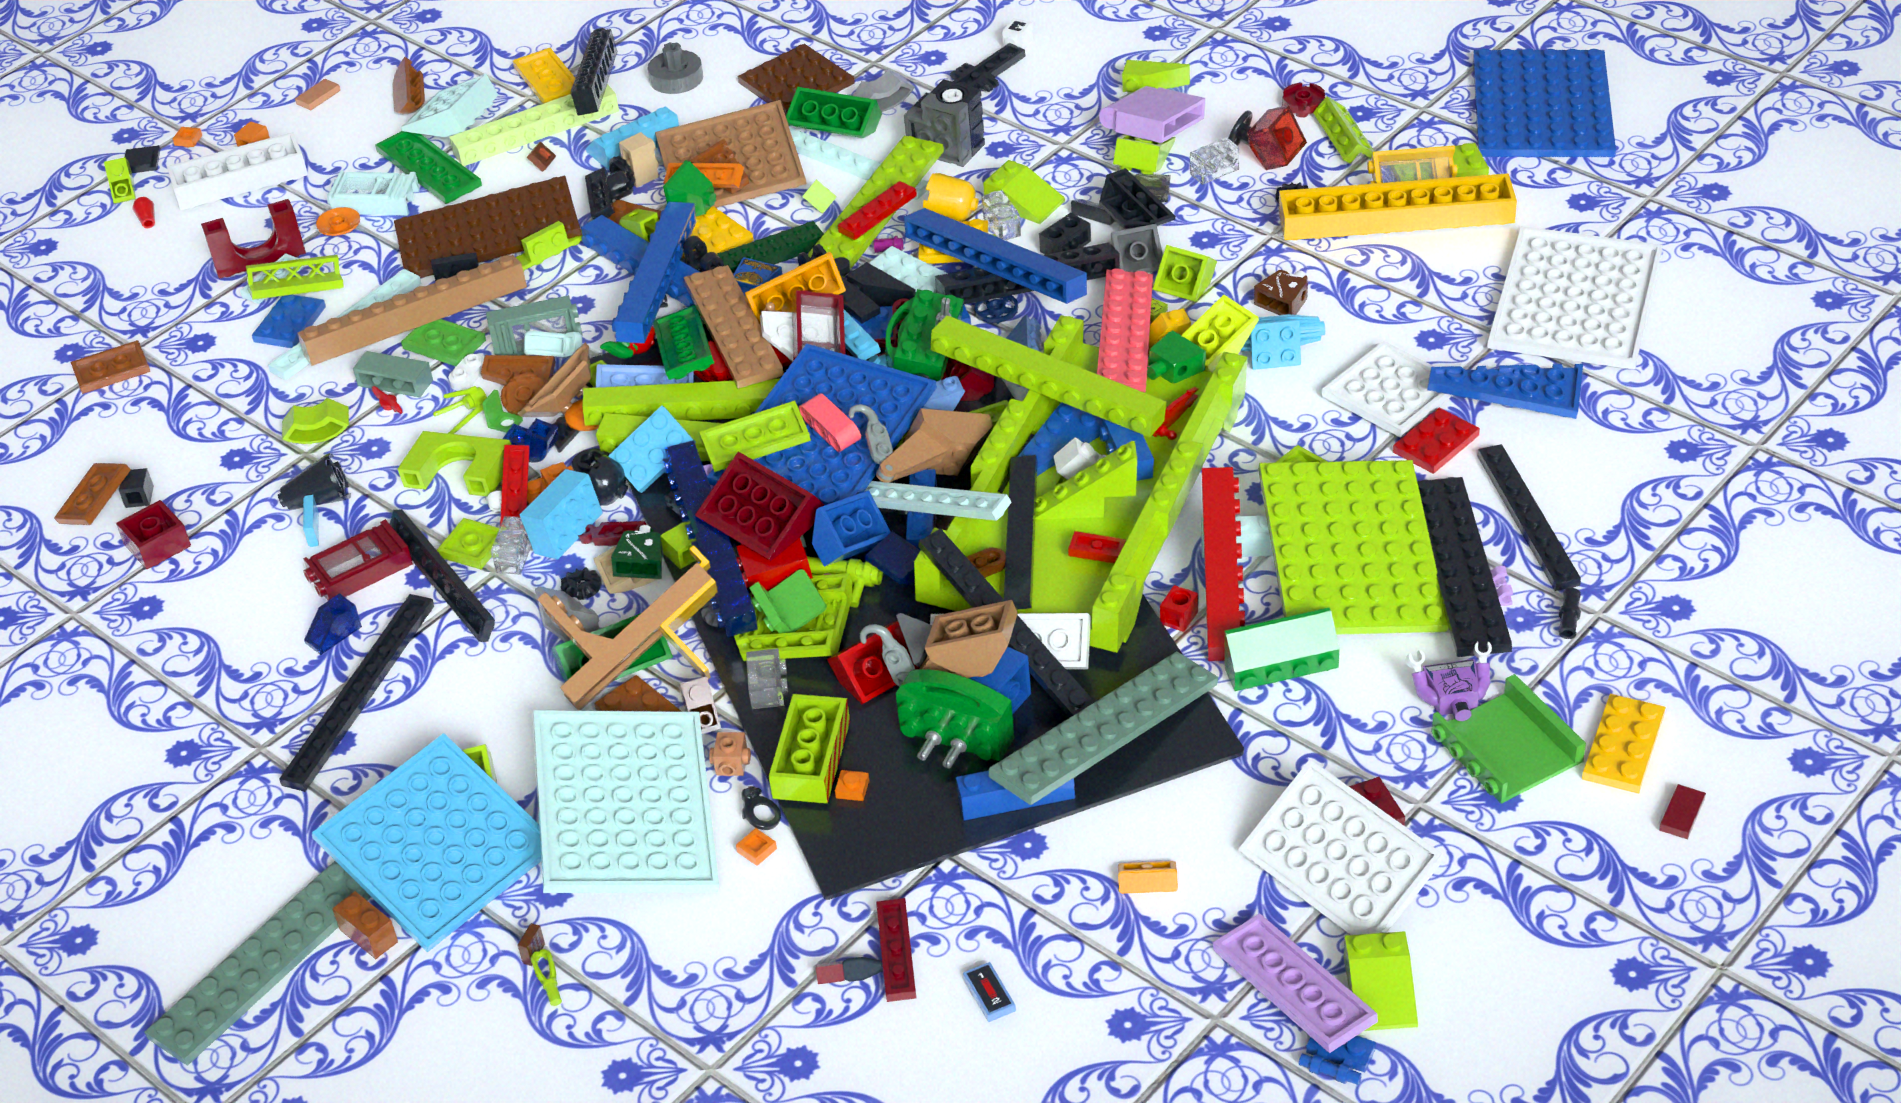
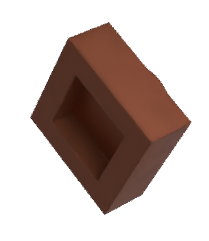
M540 141L526 158L543 172L556 155Z

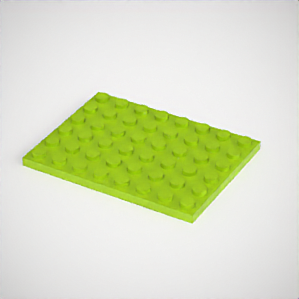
M1413 460L1259 463L1258 472L1284 617L1329 607L1336 634L1447 632L1448 623L1437 579L1438 573Z

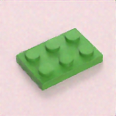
M439 319L415 328L401 341V344L405 350L457 366L464 357L473 354L486 341L485 333Z

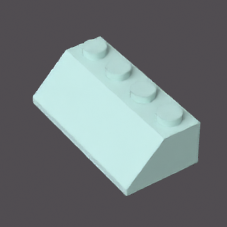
M1266 515L1235 516L1236 521H1241V537H1236V542L1242 543V557L1273 556ZM1201 517L1202 558H1204L1203 517Z

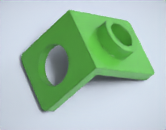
M494 389L482 404L487 425L490 429L512 434L523 421V417L503 411L498 390ZM510 419L514 421L509 426L501 425L504 420Z

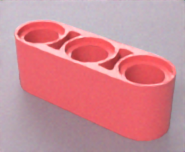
M822 393L799 406V411L805 422L837 452L843 451L861 439L860 431L855 423Z

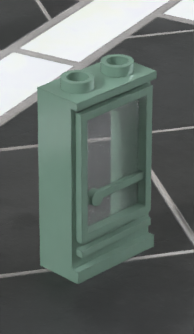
M569 295L486 312L495 355H525L524 333L527 331L562 334L579 332L582 335L580 322L575 323L574 319L579 317L576 304H571Z

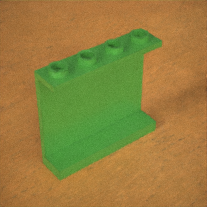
M1515 674L1506 678L1504 694L1472 709L1471 717L1465 721H1458L1455 718L1447 721L1439 712L1433 714L1431 732L1435 740L1441 742L1449 750L1451 756L1456 760L1458 759L1466 767L1468 773L1484 786L1486 792L1489 795H1493L1501 804L1584 762L1586 742Z

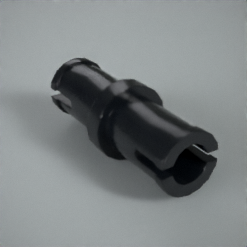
M1567 588L1563 592V606L1559 609V617L1561 619L1559 635L1564 639H1573L1577 633V621L1581 616L1579 608L1581 592L1576 588Z

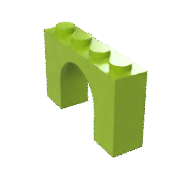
M423 431L397 469L404 487L426 490L442 467L455 461L470 460L472 463L463 475L469 495L487 497L497 489L503 479L504 445H511V442L505 439Z

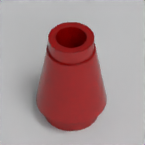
M147 197L137 198L132 206L133 212L144 228H152L155 225L154 203Z

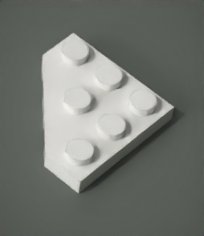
M762 311L760 315L762 337L793 361L792 312ZM801 313L802 341L824 344L829 342L834 344L832 316Z

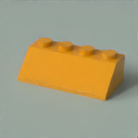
M828 252L745 292V301L761 326L760 315L768 302L774 303L775 310L792 312L791 304L796 290L839 295L845 292L846 289L831 252Z

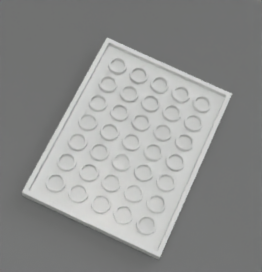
M1521 226L1489 335L1487 348L1594 363L1597 365L1615 366L1624 369H1635L1663 245Z

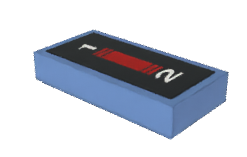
M990 962L963 972V979L988 1022L1016 1011L1014 1001Z

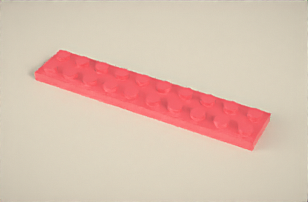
M1107 270L1097 374L1145 393L1153 274H1148L1145 271Z

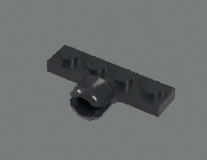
M605 167L585 176L590 213L593 220L601 215L609 218L615 213L613 199L620 200L633 193L632 182L627 179V173L624 170L608 175Z

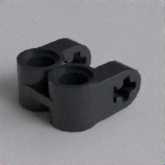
M690 236L684 242L683 251L687 265L699 272L724 266L723 260L715 252H707L705 242L698 236Z

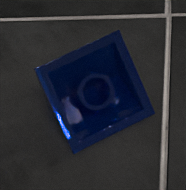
M892 531L866 554L865 560L897 583L912 584L915 583L914 561L921 550Z

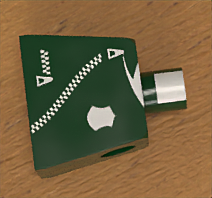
M648 525L640 526L638 531L623 532L611 556L613 577L662 579L660 534L653 532V529Z

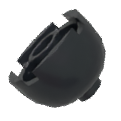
M603 455L597 460L601 464L597 469L592 467L589 477L600 506H608L613 504L618 498L622 499L627 493L628 486L625 485L627 478L620 463L607 455Z

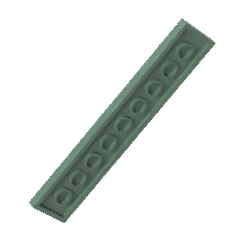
M1176 651L990 767L989 777L1029 805H1032L1217 686L1218 676Z
M334 861L145 1031L147 1039L188 1066L339 927L332 909L354 891L367 901L371 896Z

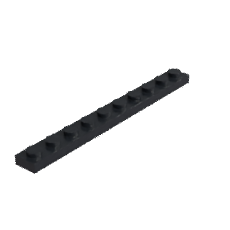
M941 528L920 540L918 547L972 608L1005 601ZM1017 615L1008 647L1028 656L1029 673L1070 718L1095 703Z
M409 594L279 778L281 786L306 792L434 608L433 599Z

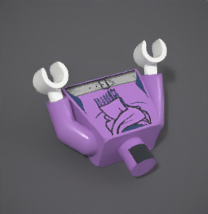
M1478 642L1475 644L1473 652L1478 658V663L1475 662V659L1426 665L1423 666V670L1421 668V664L1425 660L1423 651H1417L1419 662H1415L1412 659L1411 653L1406 656L1405 663L1414 671L1412 678L1418 697L1430 706H1434L1435 710L1441 715L1454 714L1455 719L1458 721L1469 719L1471 717V710L1478 707V700L1485 697L1490 686V663H1487V657L1492 649L1491 644L1487 642L1486 653H1481L1478 650Z

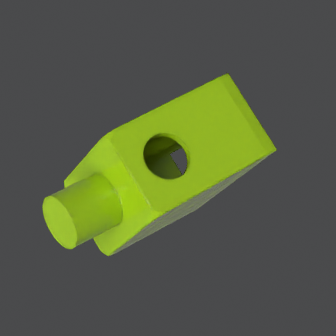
M635 209L620 219L619 225L650 243L651 233L655 232L656 222L659 221L656 212Z

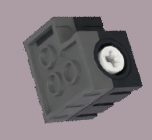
M943 79L930 93L926 92L904 114L906 136L943 144L944 152L938 160L964 167L985 145L981 89Z

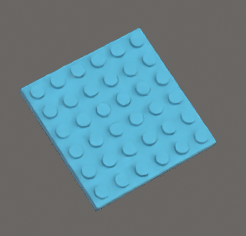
M445 733L312 832V838L426 952H429L541 862L539 824Z

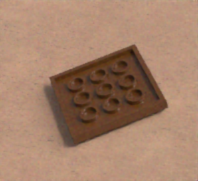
M805 43L737 76L740 85L766 103L780 100L785 116L797 87L837 93L855 84L853 75Z

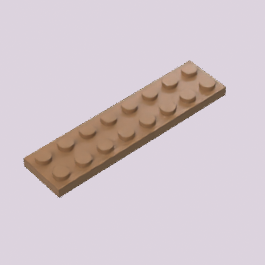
M719 266L712 270L701 273L697 272L684 277L685 286L737 388L783 376V367L771 344L762 337L761 326L745 301V296L729 266Z

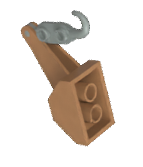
M858 404L852 406L849 410L850 418L854 417L855 412H861L868 418L865 431L872 459L880 465L876 476L885 483L926 469H936V474L958 475L974 459L993 427L990 414L921 408L906 434L903 444L893 452L888 431L879 422L878 416L873 409L866 405Z
M1008 600L935 616L925 645L927 657L919 669L944 671L966 678L983 677L992 673L1008 647L1018 613L1013 601ZM877 624L864 627L860 633L861 643L865 644L867 642L866 636L869 633H876L881 637L883 641L882 657L893 681L900 687L911 670H915L907 650L893 638L887 628Z

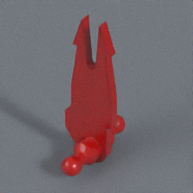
M1193 387L1187 390L1185 394L1166 408L1164 422L1152 436H1166L1169 440L1176 439L1177 433L1168 428L1192 406L1198 398V395L1195 393L1199 388Z

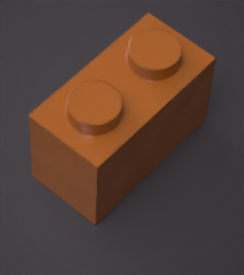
M356 891L332 908L340 931L375 960L398 943L391 919Z

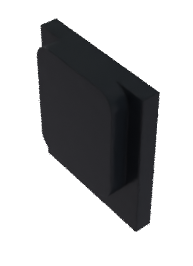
M160 145L126 149L125 158L129 161L131 172L156 171L161 150Z

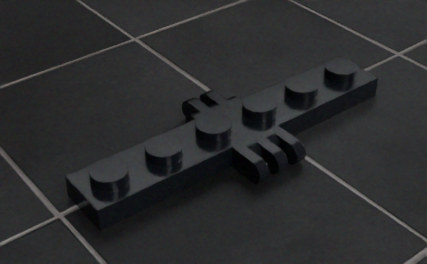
M1008 43L976 66L964 63L956 68V70L950 73L951 78L954 80L952 82L990 92L993 88L999 86V82L995 77L1026 57L1025 49Z

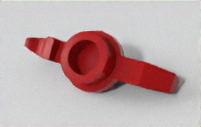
M376 386L372 387V392L380 399V406L384 410L403 413L394 395H387Z

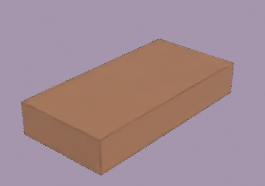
M323 79L296 97V105L311 111L341 91L340 86L335 82Z

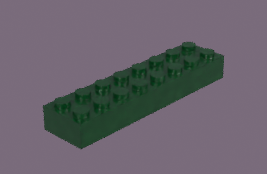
M814 221L722 253H717V255L723 260L724 266L728 265L734 274L743 257L775 265L795 258L802 252L807 254L824 233Z

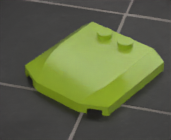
M850 574L813 576L811 581L826 603L827 608L794 633H779L777 630L772 632L763 620L766 617L764 611L760 612L751 600L753 597L750 592L744 599L734 632V638L743 661L820 657L837 654L852 601V579Z

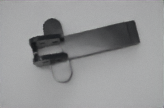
M820 244L813 246L811 258L805 252L798 254V265L801 266L827 252ZM844 257L834 259L846 289L845 292L839 294L843 295L844 310L861 324L881 314L880 307L873 300L843 278L851 270L850 261Z

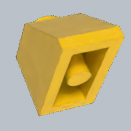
M1184 308L1161 313L1150 324L1148 354L1150 349L1170 331L1173 330L1182 335L1191 327V321Z

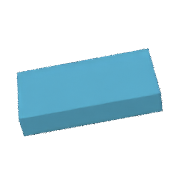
M313 495L304 496L303 530L310 547L319 546V512Z

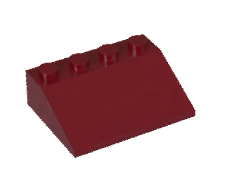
M738 451L695 516L769 561H772L813 526L816 509L825 505L812 493Z

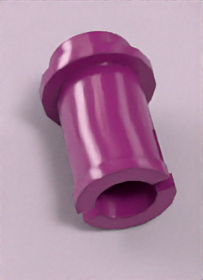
M898 236L874 239L875 253L884 252L891 246L903 251V239L898 238Z

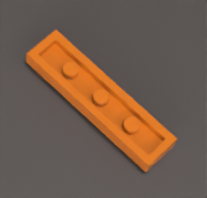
M683 163L668 164L664 184ZM692 163L713 183V187L739 188L744 170L741 164Z

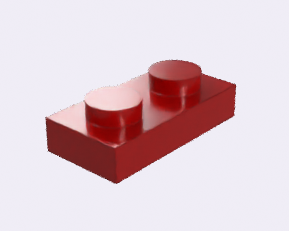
M1074 531L1068 548V556L1115 564L1126 543V539Z

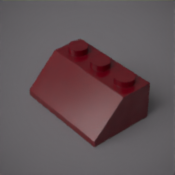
M949 357L943 379L953 376L958 377L965 390L960 401H976L984 394H989L992 391L994 375Z

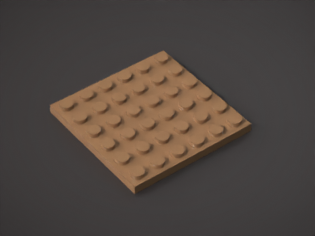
M780 100L655 132L666 171L669 163L690 161L717 142L725 139L727 146L734 153L737 162L744 167L749 184L734 194H731L724 188L713 187L716 194V202L713 206L716 208L807 184Z

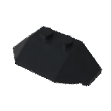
M1126 168L1106 175L1099 205L1124 229L1157 224V227L1175 220L1176 216Z

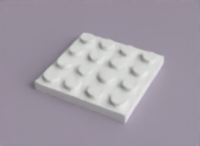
M1386 341L1381 342L1322 388L1323 397L1400 438L1453 395L1427 390L1431 367L1435 366Z

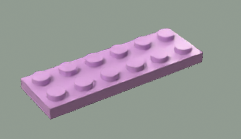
M1260 913L1213 942L1214 951L1329 1053L1378 1022L1377 1013Z

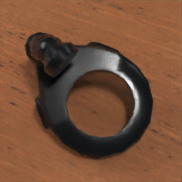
M748 786V788L743 789L741 792L744 807L742 809V818L747 819L757 829H774L781 819L779 807L772 800L759 796L762 792L760 788ZM759 805L768 806L773 810L775 817L770 821L759 820L754 814V808Z

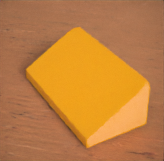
M1176 861L1118 864L1119 892L1122 894L1174 892L1178 889Z

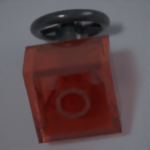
M1285 105L1268 109L1253 127L1250 126L1253 113L1250 110L1245 111L1233 126L1227 139L1226 147L1228 150H1234L1240 142L1249 145L1265 170L1288 166L1307 144V141L1290 106Z

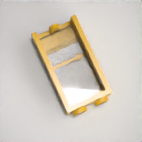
M1455 145L1373 152L1371 160L1367 162L1368 174H1372L1373 178L1370 184L1456 177L1457 165H1454L1453 162Z

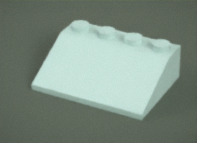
M487 74L480 75L438 91L401 126V129L405 132L439 137L456 135L466 131V127L476 122L475 118L485 113L484 109L494 104L493 100L498 96V93Z

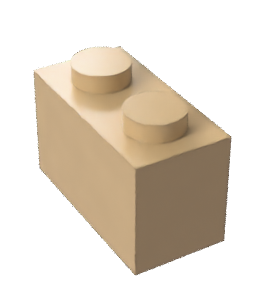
M640 132L619 142L621 157L627 161V164L631 166V170L634 172L633 176L636 179L635 187L638 188L659 177L657 170L659 164L654 152L656 147L651 138L646 137Z

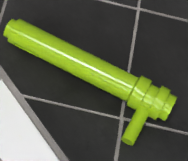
M807 556L812 576L850 574L853 585L850 607H858L864 586L873 587L874 585L881 584L883 566L877 564L876 561L867 560L862 562L860 559L851 558L849 561L841 560L824 567L820 558Z

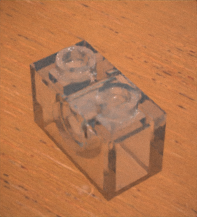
M1001 190L981 196L983 219L988 220V226L992 232L1003 240L1020 237V214L1005 193Z
M779 649L746 652L748 689L752 709L784 706V694L789 693L787 678H782V675H787L786 660L780 659Z

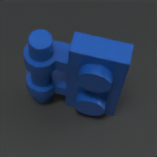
M1355 1036L1329 1053L1310 1037L1306 1045V1053L1313 1055V1057L1302 1053L1299 1065L1309 1068L1311 1073L1317 1075L1324 1073L1335 1077L1337 1082L1343 1084L1350 1082L1359 1085L1362 1073L1353 1071V1069L1366 1072L1376 1050V1042ZM1326 1060L1331 1061V1062H1334V1063H1337V1064H1340V1066H1339V1065H1336V1064H1333V1063H1330V1062H1327Z

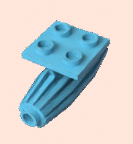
M1279 315L1258 317L1257 324L1240 351L1252 352L1253 370L1301 365L1300 346L1320 341L1321 336L1325 335V323L1320 321L1318 316Z

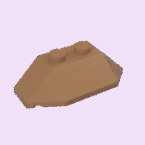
M586 342L582 344L517 414L520 417H554L560 412L564 415L566 410L573 404L570 401L575 396L578 398L582 396L583 388H588L586 384L591 379L589 345Z

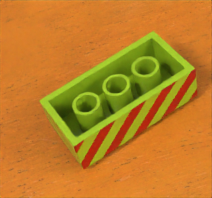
M793 694L769 773L773 799L828 803L850 723L847 698Z

